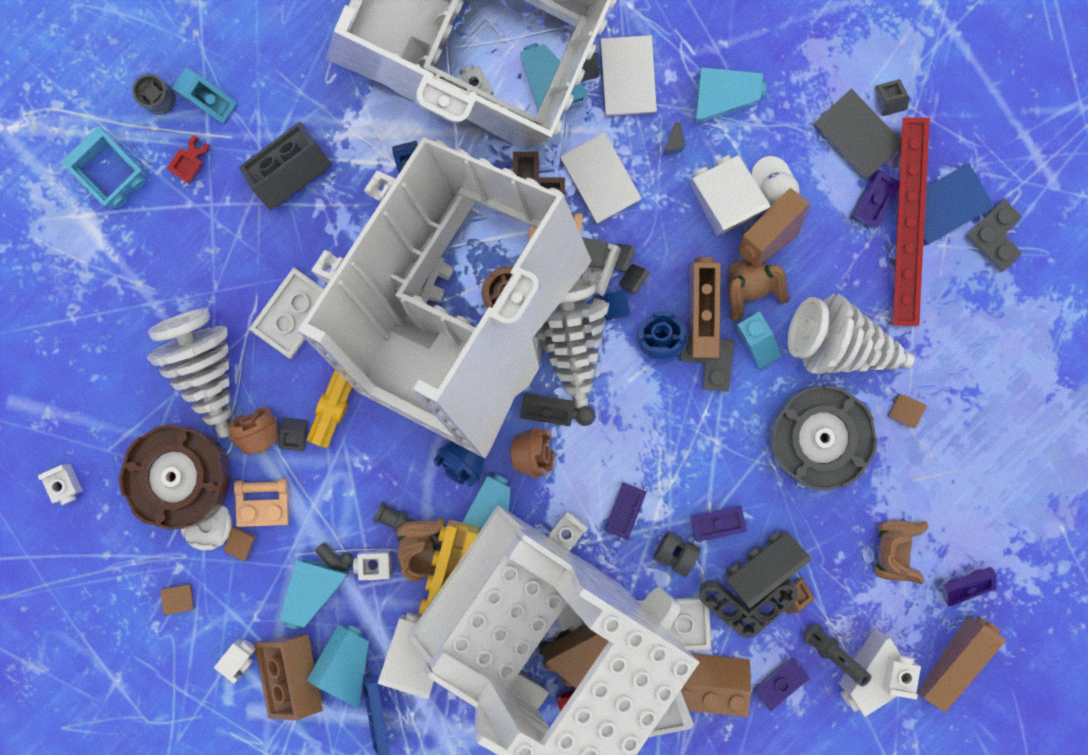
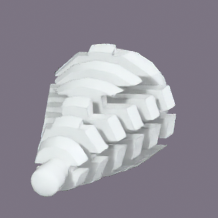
M586 278L578 279L536 333L538 338L543 340L541 343L545 352H555V354L548 356L552 366H558L556 373L559 379L567 381L563 384V387L567 394L573 395L572 399L575 401V409L589 405L586 393L591 391L593 386V380L589 378L595 375L597 367L596 364L592 365L590 362L598 360L600 351L596 348L602 342L603 335L601 331L605 328L606 323L604 315L608 313L609 303L593 298L592 304H587L586 298L596 292V282Z
M832 294L823 301L817 297L806 299L798 307L790 323L787 344L789 352L794 357L802 359L804 366H807L806 370L810 373L867 371L868 369L884 370L896 369L899 366L911 368L915 361L913 354L904 352V348L900 343L894 341L888 333L883 332L877 324L873 323L870 318L862 314L858 308L850 304L840 294L837 296Z
M202 308L176 315L150 328L147 332L153 341L173 340L149 353L147 359L152 365L161 367L158 368V371L163 377L173 378L169 382L174 389L184 390L181 392V397L187 402H194L191 408L196 413H207L202 417V420L207 425H215V431L219 438L228 437L230 434L227 419L231 417V407H222L230 401V391H222V389L229 386V375L224 374L229 369L228 358H223L228 353L227 342H222L228 336L227 327L215 326L192 332L206 324L210 319L208 309Z

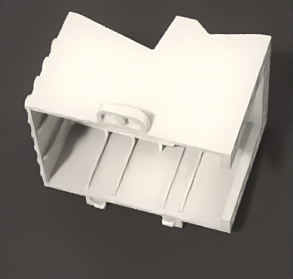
M351 0L349 6H344L333 31L326 59L388 86L401 96L418 103L421 108L450 122L459 123L467 119L509 143L527 150L543 141L545 142L552 135L556 136L563 123L560 120L563 110L567 111L574 98V95H571L574 85L578 86L584 76L583 64L586 59H591L595 51L594 39L597 34L601 35L607 24V20L604 19L608 9L612 10L617 0H524L575 26L537 116L531 115L434 67L442 52L440 47L447 40L453 27L451 23L464 2L462 0Z
M423 137L396 179L376 171L369 181L364 192L370 197L381 201V203L345 258H337L331 252L324 250L311 271L328 284L297 331L359 394L486 458L514 398L530 385L539 369L533 337L586 271L592 260L570 212L571 210L567 205L565 196L561 191L555 188H544L531 178H520L507 168L501 170L483 158L477 160L471 157L462 149L453 150L440 140L435 139L432 141ZM382 184H383V185H384L383 190L380 191L379 189H380V187H381ZM475 202L537 228L512 268L510 280L492 308L488 307L476 328L471 326V323L465 318L458 315L454 318L448 315L449 313L444 308L435 305L433 308L427 305L424 299L417 296ZM332 266L330 273L326 272L328 267Z
M497 505L477 537L408 635L410 641L428 662L423 667L427 677L475 707V739L479 745L497 755H637L700 663L668 631L680 611V604L670 594L661 588H655L641 605L619 582L499 505ZM568 603L589 629L609 642L551 727H549L538 709L550 692L546 687L520 673V671Z

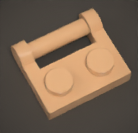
M287 478L278 479V481L245 483L244 480H235L236 527L290 524ZM278 492L279 499L246 500L245 493Z

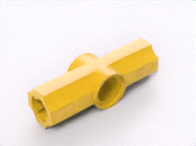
M334 370L326 393L322 394L317 404L316 417L307 437V441L324 448L329 447L336 427L341 423L348 407L347 400L352 391V386L336 370Z

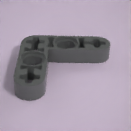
M787 579L751 608L747 607L715 580L703 582L699 589L702 603L738 634L747 638L754 637L790 607L798 597L796 585L790 579ZM782 589H783L784 591L790 590V594H786V593L781 594V590H782ZM707 591H716V597L712 594L707 596ZM728 604L737 607L733 613H725L723 608ZM763 604H771L774 607L768 613H763L759 610ZM743 620L748 624L752 622L753 626H744Z

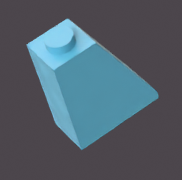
M537 43L523 48L524 51L520 52V59L537 110L539 111L560 60L545 44L538 46ZM581 83L578 86L574 85L571 95H574L571 105L587 101V89Z
M701 67L698 73L693 124H701L757 105L761 97L764 98L766 93V82H762L763 73Z
M497 473L494 476L488 474L462 523L480 527V532L497 505L509 512L511 486L507 484L508 479Z
M302 557L297 559L279 621L286 622L285 626L292 629L305 627L344 582L350 571L329 567L327 564Z
M337 625L307 681L358 708L369 641L360 637L363 632L349 625L346 629Z

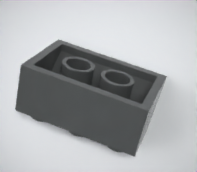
M299 121L239 166L251 189L271 211L276 206L283 204L293 193L303 189L313 178L323 174L332 164Z
M784 529L781 532L776 530L766 538L768 542L761 547L758 545L753 547L746 553L747 558L741 563L736 561L726 569L727 574L723 577L749 608L812 561L806 551Z

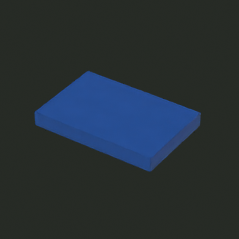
M970 163L926 187L925 246L994 208Z
M366 674L363 678V691L373 749L376 755H390L378 682L372 674Z

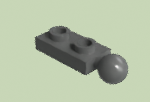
M524 393L520 418L571 426L572 419H576L578 424L589 426L594 422L596 415L595 411L589 406L574 409L575 401Z

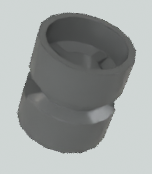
M154 74L141 75L133 84V98L149 112L163 115L167 114L174 107L176 101L175 92L158 76Z
M668 530L660 541L653 560L664 566L672 565L674 572L686 577L695 565L701 548L689 541L683 543L682 537ZM674 549H678V551H677V553H676V555H675V557H674V556L672 555V553H673Z

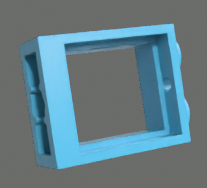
M100 126L93 130L61 161L104 207L111 210L122 206L127 200L126 196L133 190L141 188L146 181L145 178L149 175ZM107 144L135 171L109 197L82 170Z

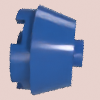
M667 311L654 312L652 317L641 322L637 332V343L641 351L653 361L659 363H668L675 360L686 347L689 338L686 325L679 318L675 317L673 313Z
M449 441L437 450L433 463L438 467L441 464L446 471L445 475L461 485L467 481V485L472 487L475 481L480 480L485 458Z

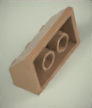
M308 634L289 635L254 643L269 719L300 720L323 711L322 695L319 688L307 681L315 666L312 656V644Z
M691 653L700 663L681 689L688 711L748 717L751 697L750 660Z

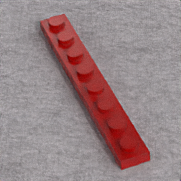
M902 118L892 325L919 326L930 118Z

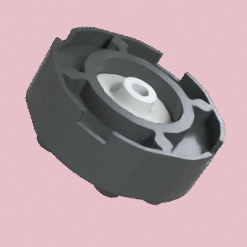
M812 386L800 389L786 397L771 418L768 429V446L772 459L780 471L805 487L829 490L848 486L860 478L875 456L878 438H876L874 418L863 402L842 388ZM822 434L824 435L823 441L820 440Z

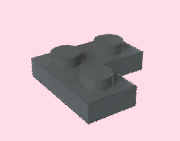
M1003 199L965 236L1000 272H1003L1022 254L1005 236L1022 216Z
M689 336L687 345L680 354L679 361L705 364L702 389L729 392L734 341L720 339L719 358H693L690 356Z

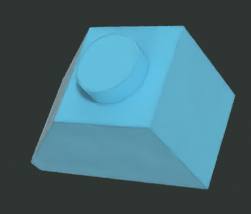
M188 68L183 70L171 88L222 124L237 104V102L202 76Z
M760 311L733 326L759 370L782 357L775 337Z

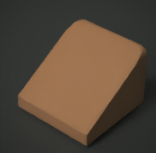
M899 394L888 417L910 428H916L927 405Z
M233 527L224 552L244 562L247 561L257 535Z
M802 577L793 581L796 585L798 597L785 610L787 614L798 613L815 599ZM782 589V590H781V594H783V593L790 594V590L784 591V590Z
M191 584L161 589L164 615L194 610Z

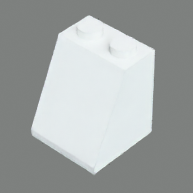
M730 155L721 158L716 162L718 166L708 170L707 166L693 173L694 178L689 182L716 236L763 214L771 207L739 155L731 158Z
M407 612V615L402 614L399 618L378 684L429 699L435 681L427 677L423 667L428 662L408 637L421 616Z
M878 629L872 631L854 659L871 674L872 678L869 683L861 687L846 673L839 682L843 689L840 694L846 704L854 712L859 711L864 717L897 697L890 695L883 687L888 659H898V655L901 654L890 637ZM908 673L902 675L901 679L903 682L906 681Z

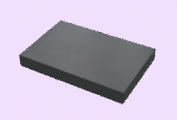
M852 88L813 124L864 180L870 177L901 146V140Z

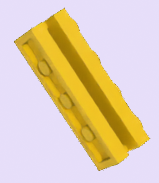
M451 519L447 527H441L438 541L443 543L441 550H435L432 566H436L434 576H428L425 590L429 591L427 600L422 599L419 609L420 615H423L462 556L477 537L480 527Z

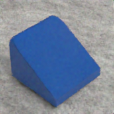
M417 141L392 147L398 173L401 172L418 146Z
M626 290L600 296V300L609 303L608 313L604 315L606 320L630 316Z

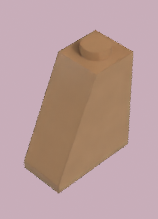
M792 188L788 189L743 235L738 252L755 267L760 266L798 237L810 203Z

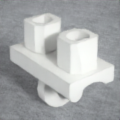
M440 257L417 296L425 301H441L444 289L434 286L437 276L449 280L454 268L444 262L442 257Z

